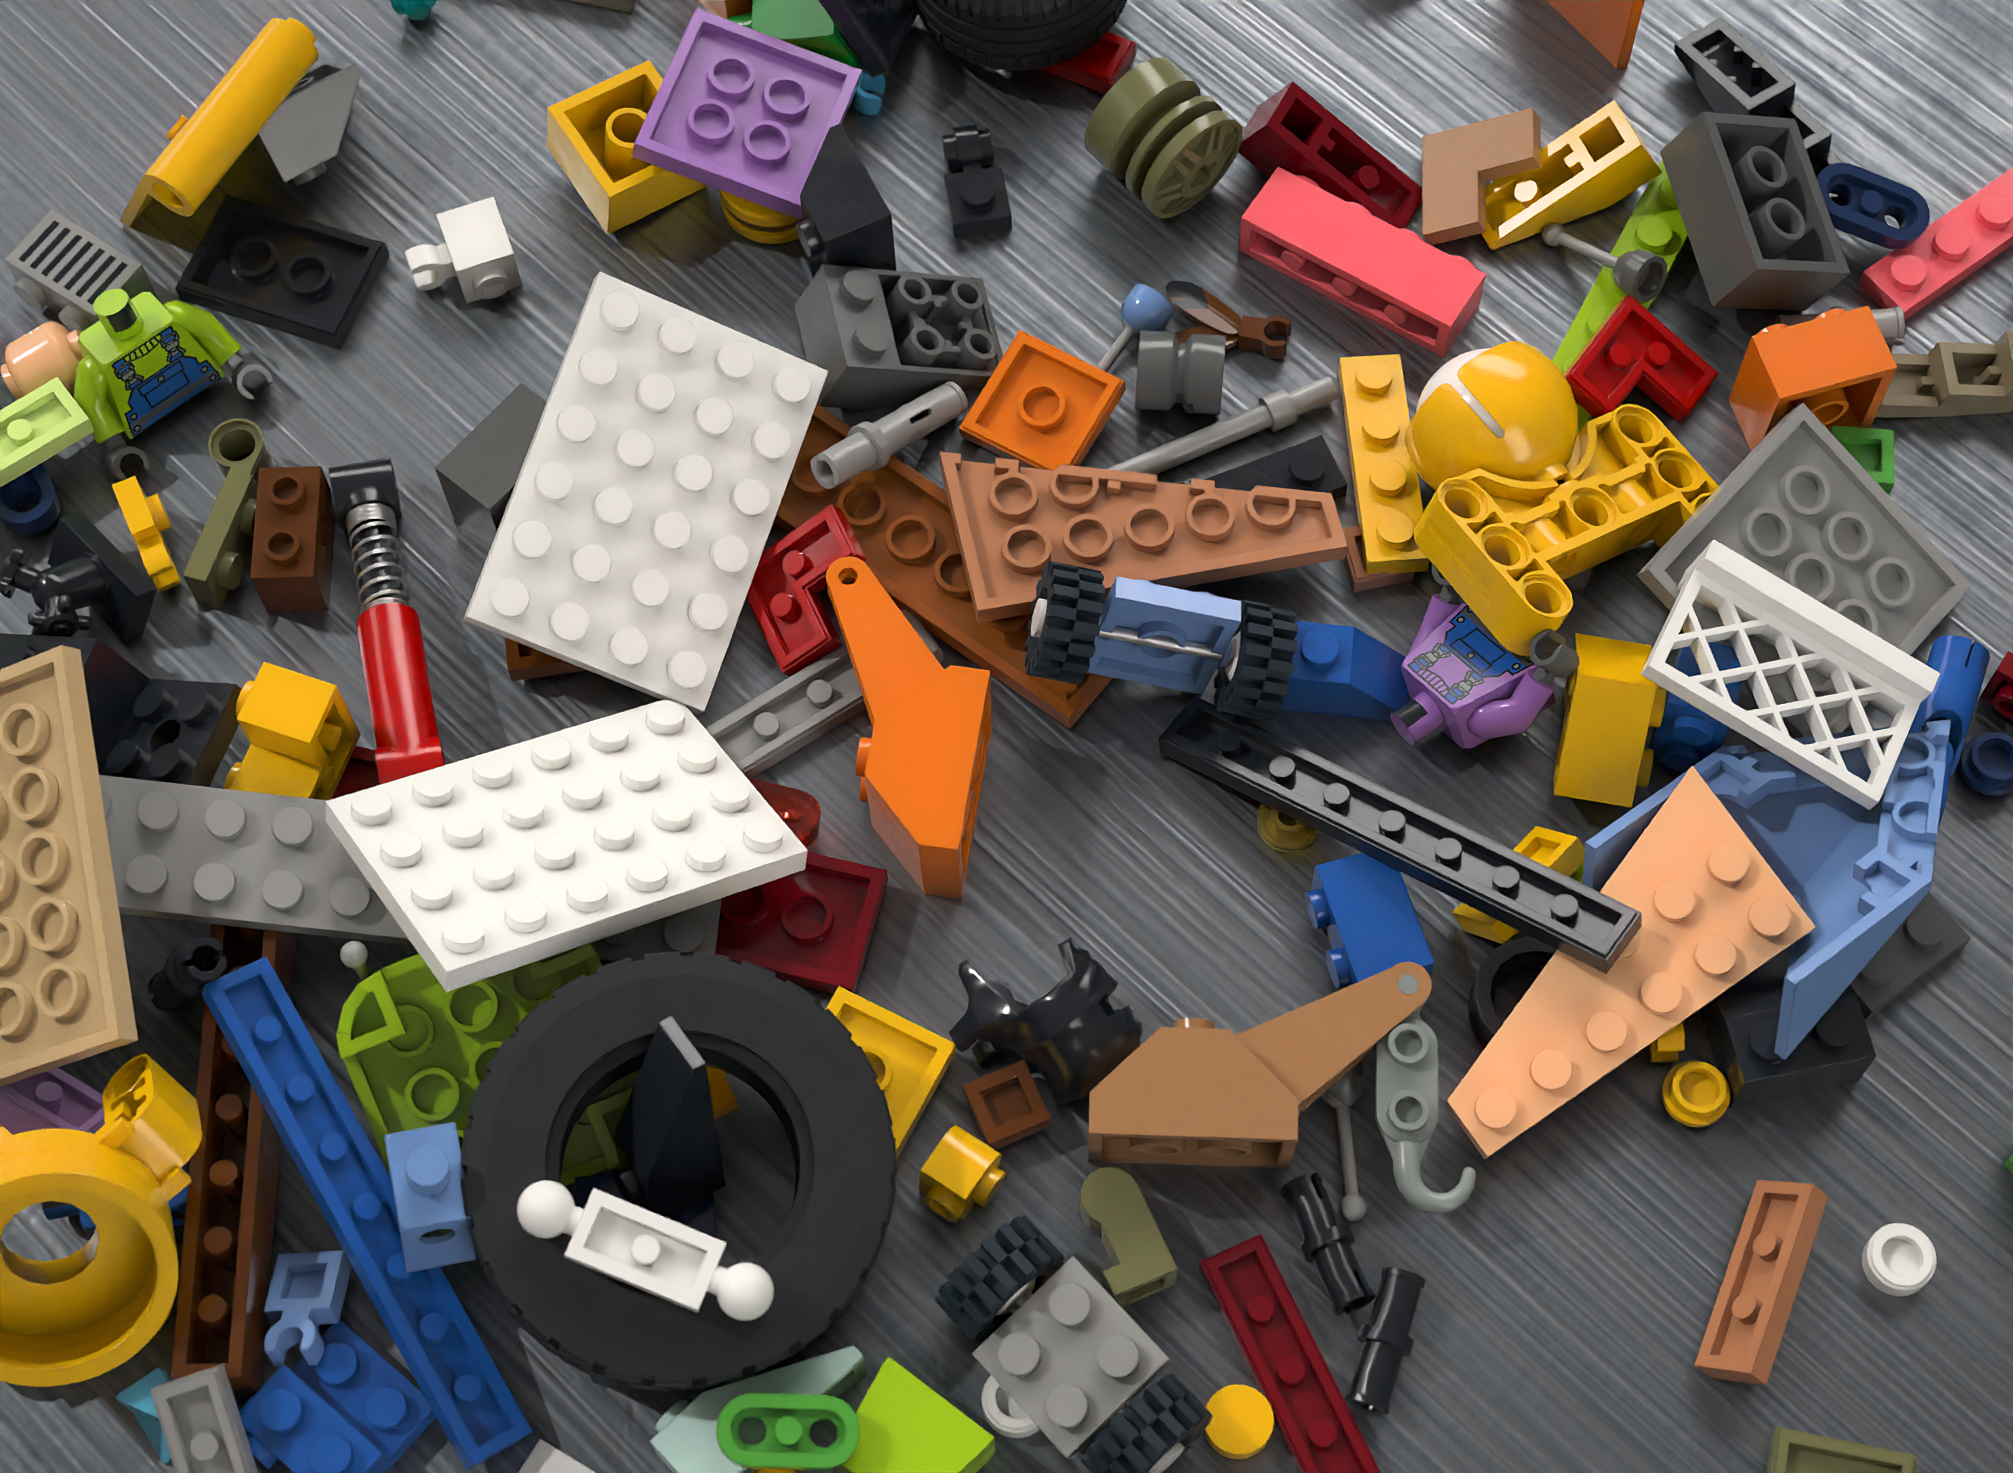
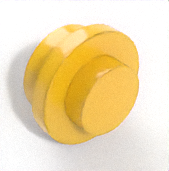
M1690 1060L1679 1063L1668 1072L1662 1084L1661 1098L1669 1115L1679 1123L1689 1127H1705L1718 1121L1725 1113L1730 1102V1088L1726 1078L1716 1067L1703 1061Z

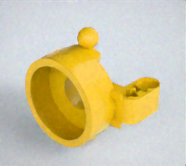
M140 1054L130 1059L108 1081L102 1096L105 1125L94 1134L72 1129H40L13 1135L5 1127H0V1381L30 1387H51L77 1383L97 1377L116 1368L138 1353L153 1338L171 1314L177 1291L179 1270L173 1222L168 1201L191 1183V1177L181 1168L198 1149L202 1140V1127L196 1098L147 1054ZM48 1201L70 1203L85 1211L96 1225L94 1235L83 1248L65 1258L50 1261L25 1259L10 1251L1 1239L5 1226L15 1214L32 1204Z

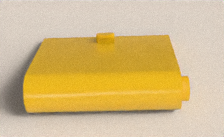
M280 18L269 20L189 120L182 115L168 132L166 138L171 142L142 176L119 221L130 227L153 198L179 215L189 217L195 213L318 60L319 53L314 45L316 38L308 27L293 18H287L286 21Z

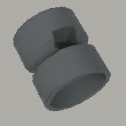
M1141 330L1135 409L1169 412L1175 402L1182 403L1187 413L1220 415L1226 336L1192 333L1187 342L1182 343L1179 342L1174 332Z

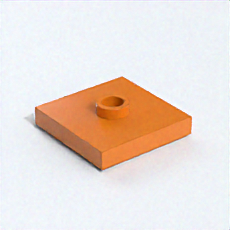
M1019 330L959 427L961 437L1002 458L1019 460L1020 467L1055 470L1060 464L1080 466L1126 391L1125 381Z

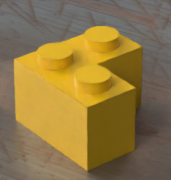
M1575 633L1572 649L1578 654L1579 666L1576 672L1567 676L1564 688L1565 714L1553 770L1554 795L1632 808L1636 786L1647 788L1652 770L1653 749L1644 748L1648 727H1660L1666 700V689H1661V686L1640 675L1652 651V646Z
M263 662L255 681L249 680L243 686L237 700V721L251 744L243 762H236L230 769L224 789L331 800L361 734L336 685Z

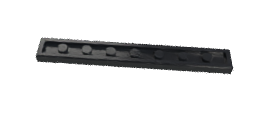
M1194 696L1158 738L1161 753L1605 974L1609 972L1641 927L1642 912L1236 715L1219 712L1216 709L1217 706L1199 697Z

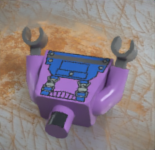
M1433 564L1432 575L1434 580L1442 585L1443 588L1440 594H1433L1417 636L1401 665L1411 700L1391 713L1390 717L1393 725L1404 740L1411 745H1414L1439 727L1461 748L1469 749L1492 738L1527 731L1541 711L1556 703L1553 693L1556 688V684L1553 681L1554 677L1564 678L1576 672L1579 666L1577 652L1565 645V637L1549 629L1543 630L1535 636L1529 649L1530 657L1517 655L1507 650L1498 642L1466 602L1461 603L1458 601L1460 595Z

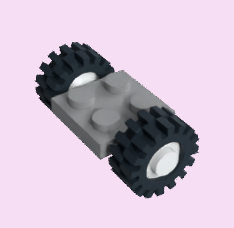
M1024 1215L1022 1218L1018 1216L1009 1225L1005 1223L997 1229L993 1237L989 1235L980 1242V1247L974 1253L970 1252L963 1259L964 1263L961 1267L955 1268L949 1274L948 1278L950 1280L941 1285L938 1290L940 1294L936 1296L935 1301L973 1343L978 1344L985 1338L987 1339L972 1355L1066 1458L1071 1460L1099 1433L1095 1438L1097 1441L1087 1448L1086 1454L1081 1459L1082 1463L1091 1473L1166 1472L1174 1465L1173 1462L1179 1456H1183L1190 1448L1189 1445L1204 1432L1203 1429L1210 1424L1213 1415L1174 1373L1163 1376L1157 1384L1154 1382L1150 1385L1142 1396H1137L1172 1360L1074 1256L1064 1264V1255L1027 1216ZM1110 1421L1112 1422L1108 1428L1102 1430Z

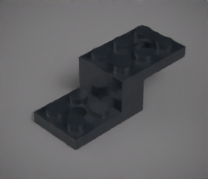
M0 633V669L60 645L80 649L99 775L203 787L210 786L239 726L236 705L242 688L237 684L151 679L97 638Z

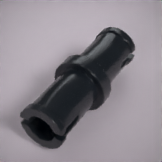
M1309 1173L1289 1181L1280 1189V1194L1286 1201L1303 1238V1243L1300 1245L1301 1253L1306 1262L1314 1263L1332 1302L1334 1313L1342 1315L1344 1312L1345 1314L1355 1312L1370 1304L1376 1297L1351 1247L1355 1242V1237L1350 1226L1340 1223L1322 1184L1321 1175L1319 1173H1313L1311 1176Z
M1383 1267L1382 1279L1369 1324H1361L1357 1340L1363 1345L1350 1390L1345 1397L1347 1403L1377 1414L1389 1413V1403L1402 1357L1410 1356L1414 1340L1409 1337V1332L1421 1290L1426 1282L1423 1277L1396 1267Z

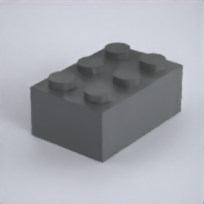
M1702 112L1660 151L1712 307L1805 311L1850 274L1795 119Z

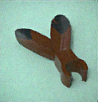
M1178 280L1171 281L1166 285V294L1172 307L1199 325L1174 332L1179 342L1186 343L1192 333L1226 336L1225 351L1239 344V349L1261 352L1264 356L1271 359L1286 357L1285 341L1283 339L1272 341L1267 337L1272 334H1281L1286 338L1291 335V321L1283 316H1270L1268 318L1243 316L1241 320V317L1229 306L1205 289L1191 282Z

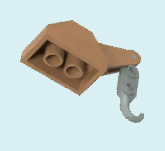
M1401 962L1392 968L1237 1035L1230 1029H1215L1213 1021L1202 1018L1178 1019L1174 1021V1027H1160L1090 1091L1088 1162L1290 1168L1298 1142V1115L1375 1050L1376 1123L1393 1160V1172L1397 1188L1408 1203L1421 1211L1439 1214L1455 1210L1467 1201L1474 1189L1476 1172L1472 1167H1466L1462 1171L1459 1184L1447 1193H1436L1429 1190L1421 1179V1159L1438 1121V1043L1433 1030L1420 1017V1011L1426 1005L1432 989L1429 973L1417 963Z

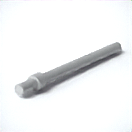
M1329 376L1289 393L1284 389H1280L1259 398V405L1107 469L1159 474L1268 427L1272 432L1294 424L1297 422V415L1337 399V389Z

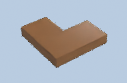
M1533 107L1422 137V235L1430 245L1486 232L1485 182L1541 168L1540 117Z

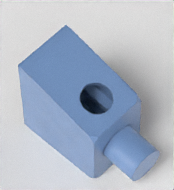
M446 1123L385 1135V1147L406 1273L476 1260L475 1246L468 1230L469 1227H473L472 1216L465 1217L460 1180L465 1179L464 1168L460 1166L461 1151L456 1123ZM437 1229L452 1230L450 1233L439 1237H422L425 1233Z

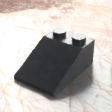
M1791 946L1700 1009L1717 1068L1726 1078L1730 1088V1108L1858 1082L1875 1059L1876 1053L1856 993L1851 984H1849L1785 1060L1774 1053L1784 979L1787 975Z

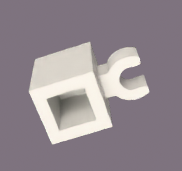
M494 197L436 214L445 243L438 246L430 244L418 245L405 251L418 291L434 289L443 284L447 278L457 276L465 301L470 303L482 298L493 299L503 295L508 290L523 286L515 256Z

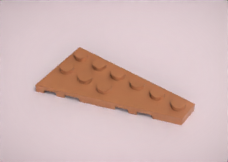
M940 452L941 473L977 623L1032 614L1031 606L1033 599H1036V587L1038 581L1041 580L1042 570L1044 566L1047 567L1048 561L1101 571L1104 576L1102 585H1105V594L1101 601H1105L1116 576L1133 580L1142 579L1153 584L1181 588L1345 559L1347 543L1332 493L1258 485L1251 491L1214 488L1215 481L1191 478V485L1158 482L1157 475L1062 464L1055 470L1019 467V460L995 458V464L962 461V454Z

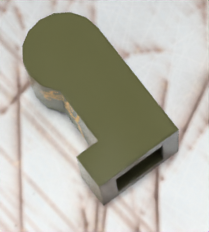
M1110 1166L1099 1168L1089 1174L1081 1188L1080 1214L1082 1222L1088 1231L1101 1238L1113 1267L1103 1271L1102 1287L1123 1308L1176 1285L1177 1267L1144 1196L1131 1174L1121 1168Z

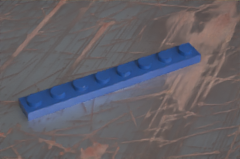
M267 957L205 984L201 992L202 997L466 1472L526 1438L533 1431L441 1267L406 1273L391 1178Z

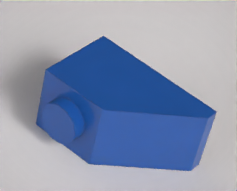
M1295 621L1298 624V633L1294 638V641L1298 642L1297 653L1292 657V663L1295 666L1293 675L1289 674L1288 677L1290 687L1287 696L1282 695L1283 706L1281 710L1392 721L1391 713L1409 701V693L1401 670V665L1406 657L1353 626Z

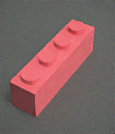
M1277 167L1241 217L1238 251L1442 358H1445L1480 306L1486 274L1476 269L1470 261L1460 256H1451L1425 243L1413 231L1403 228L1398 229L1373 216L1369 210L1358 203L1346 202L1321 189L1316 182L1308 177L1296 176Z

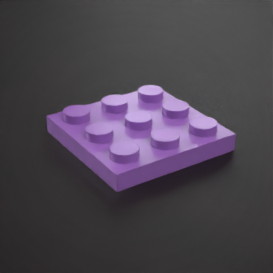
M696 8L635 140L632 157L802 220L801 191L829 128L840 123L842 125L859 85L862 70Z

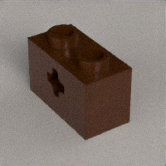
M321 466L259 468L250 579L267 612L329 610L336 508L332 490Z

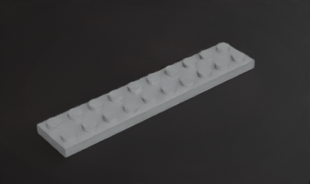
M99 775L119 914L413 946L326 823V801L328 800ZM722 898L591 942V945L597 952L602 966L629 957L632 961L644 959V954L680 951V956H693L694 952L715 954Z

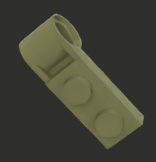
M243 418L226 420L219 424L210 434L208 450L224 483L182 575L198 604L220 610L229 590L236 589L242 579L245 567L244 556L252 537H254L259 468L277 467L260 428L254 422ZM252 453L244 460L235 461L241 455Z

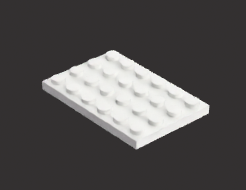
M599 272L593 281L463 620L660 700L668 699L684 704L695 714L703 713L828 371L603 272Z
M668 699L656 701L326 801V823L446 992L803 871L806 867L808 852L805 846L686 705Z

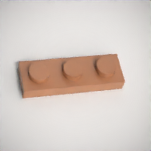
M1757 1180L1694 1364L1695 1367L1709 1378L1759 1385L1767 1384L1828 1200V1196L1815 1184Z

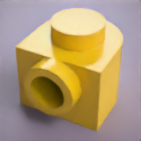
M954 1125L941 1139L920 1169L919 1192L925 1195L923 1201L933 1212L950 1222H957L959 1218L964 1220L975 1203L986 1207L997 1193L1006 1175L1004 1171L998 1168L1002 1154L959 1126Z

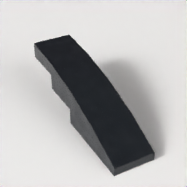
M1719 18L1675 43V54L1716 113L1795 119L1816 177L1825 167L1842 162L1830 151L1832 134L1794 101L1796 83L1725 20ZM1829 194L1833 202L1844 206L1843 200L1838 195Z

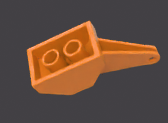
M856 557L839 558L829 566L826 573L828 594L832 601L873 728L872 738L861 737L857 751L855 772L856 776H862L859 794L860 802L869 803L872 827L924 894L962 899L993 727L990 670L954 665L944 670L867 564ZM853 582V584L846 585L845 583Z

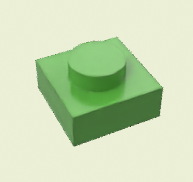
M1832 425L1829 430L1831 434L1889 495L1895 484L1894 430Z

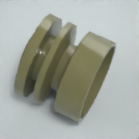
M1154 57L1134 67L1106 93L1090 117L1084 134L1085 149L1114 177L1126 179V188L1139 200H1142V203L1158 218H1172L1190 209L1204 198L1223 178L1235 160L1242 143L1243 127L1227 111H1223L1221 106L1211 96H1201V88L1168 57Z

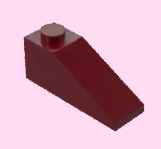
M1293 81L1261 103L1243 130L1242 143L1238 153L1270 178L1277 167L1296 176L1308 177L1316 182L1321 189L1346 202H1355L1364 206L1373 216L1398 229L1406 227L1422 199L1421 186Z

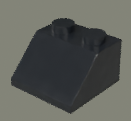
M841 123L830 127L800 194L803 221L796 223V230L801 244L807 253L800 257L809 283L812 281L822 264L897 271L891 212Z

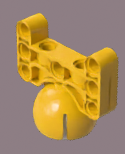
M1510 341L1493 348L1477 349L1463 353L1439 368L1421 393L1416 414L1406 431L1405 445L1409 458L1421 478L1436 491L1414 528L1416 543L1498 642L1507 650L1517 655L1530 657L1529 649L1535 636L1547 629L1556 632L1572 609V593L1563 580L1650 540H1653L1661 549L1719 486L1651 411L1639 405H1621L1610 413L1586 422L1579 435H1577V406L1570 384L1558 366L1537 348L1522 341Z

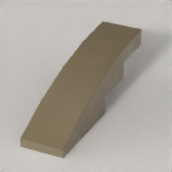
M2005 331L1995 344L1938 342L1929 354L1891 353L1897 365V370L1875 417H1947L2012 412L2013 331Z

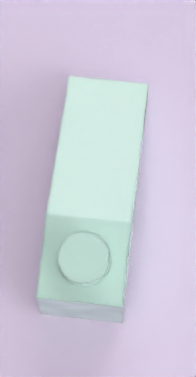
M851 1346L702 1392L692 1403H689L687 1399H683L673 1405L659 1419L655 1426L659 1433L650 1442L659 1458L673 1473H752L756 1469L743 1468L733 1464L723 1455L718 1446L716 1427L723 1408L732 1399L748 1393L828 1395L840 1398L867 1373L864 1356L855 1346ZM750 1419L740 1425L738 1435L743 1443L757 1445L764 1440L766 1430L761 1422Z

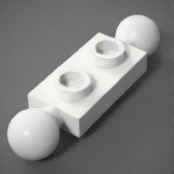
M549 1180L533 1183L523 1191L519 1198L517 1216L521 1226L529 1234L538 1238H552L564 1232L572 1236L564 1255L570 1261L696 1313L699 1311L706 1292L716 1295L721 1309L731 1318L740 1321H749L760 1317L769 1309L774 1296L773 1282L763 1268L753 1263H739L728 1269L718 1265L726 1243L595 1188L592 1190L585 1209L575 1206L572 1195L563 1185Z

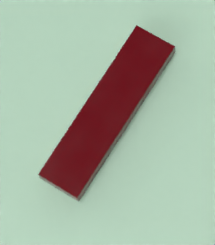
M1256 1235L1199 1261V1269L1260 1393L1265 1396L1272 1408L1274 1422L1299 1473H1381L1262 1235Z

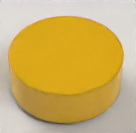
M1230 1385L1218 1390L1209 1399L1206 1408L1213 1417L1210 1424L1203 1430L1208 1443L1216 1452L1231 1459H1246L1258 1454L1267 1445L1273 1429L1274 1416L1268 1400L1258 1390L1246 1385Z

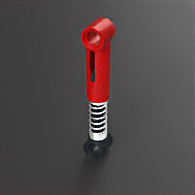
M391 457L329 468L330 483L341 528H347L349 546L352 549L351 559L354 562V574L357 577L356 587L359 591L358 601L361 604V615L356 621V630L375 735L376 749H374L380 785L446 765L437 728L420 619L416 610L408 604L409 596L403 592L406 589L407 583L401 578L404 575V568L399 565L402 561V555L397 551L400 542L395 538L397 534L395 520L398 517H402V509Z

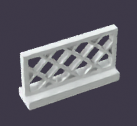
M1713 540L1686 569L1677 587L1680 593L1640 675L1870 810L1879 803L1920 703L1933 692L1940 673L1718 541ZM1694 600L1719 613L1724 626L1702 630L1692 607ZM1681 627L1685 632L1683 634H1679ZM1748 635H1756L1776 647L1781 660L1759 664ZM1730 639L1741 667L1719 671L1708 643ZM1690 646L1702 675L1688 677L1666 664L1665 661L1670 650ZM1811 668L1832 680L1837 694L1816 697L1804 669ZM1787 673L1798 701L1776 705L1765 676ZM1747 680L1759 709L1746 711L1732 703L1725 684ZM1867 701L1894 717L1891 727L1873 731L1861 702ZM1843 706L1855 735L1834 739L1822 710ZM1804 714L1816 743L1803 745L1791 738L1782 718ZM1861 747L1871 770L1867 782L1847 771L1839 751Z

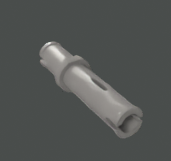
M948 381L915 400L902 405L897 410L874 423L865 421L852 427L848 432L847 438L813 457L811 469L815 479L825 489H831L864 470L873 472L886 466L892 454L922 439L927 434L967 410L968 403L963 390L955 382Z

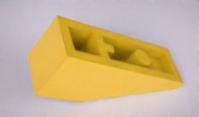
M1613 100L1541 149V168L1496 179L1485 187L1486 232L1481 234L1492 250L1541 233L1549 223L1556 222L1562 225L1610 207L1661 174L1662 170L1636 128Z

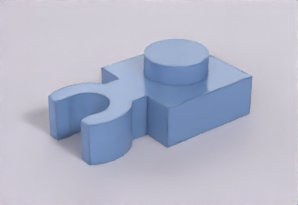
M343 1250L278 1254L264 1309L266 1316L272 1324V1327L266 1334L264 1348L274 1367H281L284 1364L286 1352L297 1343H301L300 1350L309 1365H317L324 1353V1342L318 1333L319 1324L339 1323L352 1268Z

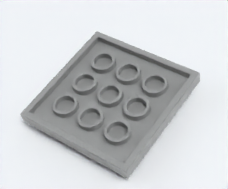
M1804 403L1790 409L1637 574L1641 581L1671 611L1680 593L1677 587L1686 569L1713 540H1716L1908 655H1911L1972 586ZM1694 600L1692 607L1702 630L1724 626L1719 613ZM1748 635L1759 664L1781 660L1776 647L1756 635ZM1730 639L1715 642L1733 647ZM1811 668L1804 669L1816 697L1837 694L1832 680ZM1787 673L1765 676L1776 705L1798 701ZM1744 680L1741 686L1742 689L1756 702L1748 681ZM1861 702L1863 709L1869 702ZM1843 706L1822 710L1831 734L1843 733L1850 725ZM1804 714L1782 718L1791 738L1813 736Z

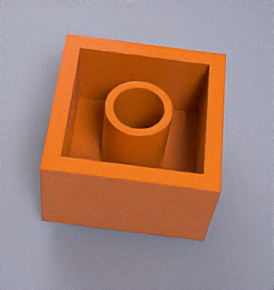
M1869 305L1849 311L1840 308L1832 309L1820 314L1814 320L1792 326L1785 324L1771 325L1762 329L1756 335L1751 336L1728 400L1751 451L1790 409L1802 403L1828 430H1830L1832 425L1870 428L1897 370V365Z

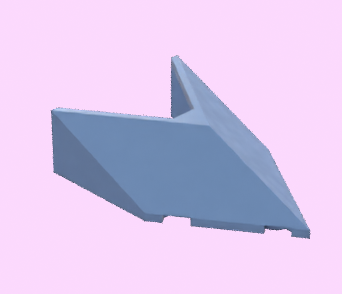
M1951 719L1926 722L1924 732L1907 734L1880 801L1870 810L1770 751L1748 753L1745 744L1720 747L1693 766L1816 926L1810 933L1791 945L1787 975L1784 979L1774 1051L1784 1060L1930 891ZM1888 727L1875 728V729H1872V730H1873V731H1877V730L1887 729ZM1854 731L1832 734L1834 739L1855 735ZM1813 736L1793 738L1803 745L1816 743ZM1861 747L1839 751L1847 771L1867 782L1871 770ZM1688 770L1585 842L1582 884L1598 892L1601 891Z

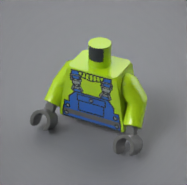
M111 289L103 292L96 298L93 305L99 321L81 332L77 340L83 358L77 364L73 398L89 418L94 429L92 435L98 445L105 443L109 450L105 457L106 471L111 477L119 481L127 479L120 469V461L126 454L131 453L135 464L142 472L147 473L150 468V462L145 452L139 448L126 445L120 434L124 433L130 440L203 392L225 377L223 370L220 368L224 364L232 371L231 379L235 389L247 399L255 400L252 394L243 387V377L249 371H260L261 375L271 385L273 383L270 372L258 361L246 360L239 353L243 347L210 312L179 300H173L162 305L151 292H142L133 299H130L127 292L122 289Z

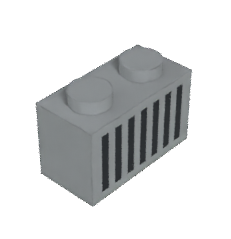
M52 209L4 259L17 282L13 286L17 295L38 311H42L47 307L57 313L62 323L71 331L79 329L83 332L99 321L93 305L96 298L108 290L122 289L127 292L130 299H133L142 292H151L157 298L142 264Z

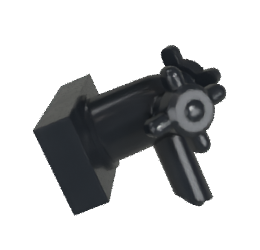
M81 511L60 517L47 562L51 566L50 568L39 571L27 566L31 556L20 548H14L10 556H7L0 565V593L4 597L11 599L17 588L31 594V599L37 607L36 612H31L27 616L28 623L32 626L30 635L72 637L78 630H89L92 627L91 617L77 615L75 611L88 606L123 641L144 633L157 589Z

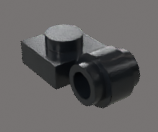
M976 124L953 128V134L942 136L947 170L959 169V173L944 175L945 193L954 237L1011 229L1012 214L1002 166L983 169V165L994 164L989 128L978 130Z

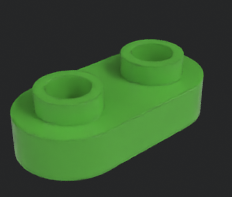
M748 1393L732 1399L723 1408L717 1421L716 1437L723 1455L739 1467L748 1469L827 1471L840 1467L853 1455L859 1442L860 1426L853 1409L846 1402L834 1396ZM750 1419L761 1422L766 1430L764 1440L757 1445L743 1443L738 1435V1429L743 1422ZM828 1422L833 1425L837 1433V1439L834 1444L825 1448L816 1446L811 1441L809 1435L810 1429L814 1424Z

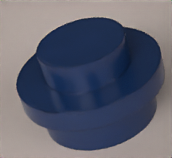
M1998 732L1985 733L1975 736L1965 745L1959 757V769L1969 786L1980 793L1992 796L2004 795L2013 791L2012 737Z

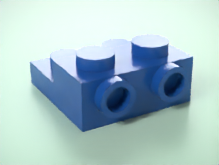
M339 1319V1323H334L321 1336L324 1342V1353L317 1365H309L304 1356L291 1370L283 1364L239 1411L243 1427L247 1429L245 1433L252 1455L268 1469L280 1459L294 1473H387L436 1419L424 1394Z

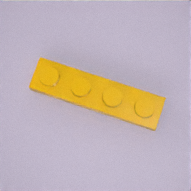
M1400 354L1340 358L1338 375L1366 573L1388 572L1387 574L1428 571L1430 560L1419 548L1414 538V528L1423 513L1418 473L1409 458L1405 445V436L1410 419Z

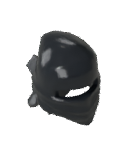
M1071 937L1058 945L1068 975L1050 992L1030 1005L1016 1001L1007 983L1000 980L989 981L970 959L959 964L958 975L969 999L966 1013L949 1031L956 1048L963 1053L977 1041L971 1050L978 1065L982 1068L1015 1051L1023 1060L1034 1064L1049 1084L1052 1097L1058 1103L1063 1104L1090 1096V1091L1141 1045L1143 1028L1142 1022L1136 1016V1012L1129 1004L1122 1009H1115L1109 1002V996L1115 991L1119 982L1104 969V965L1100 961L1094 959L1088 950L1078 946Z

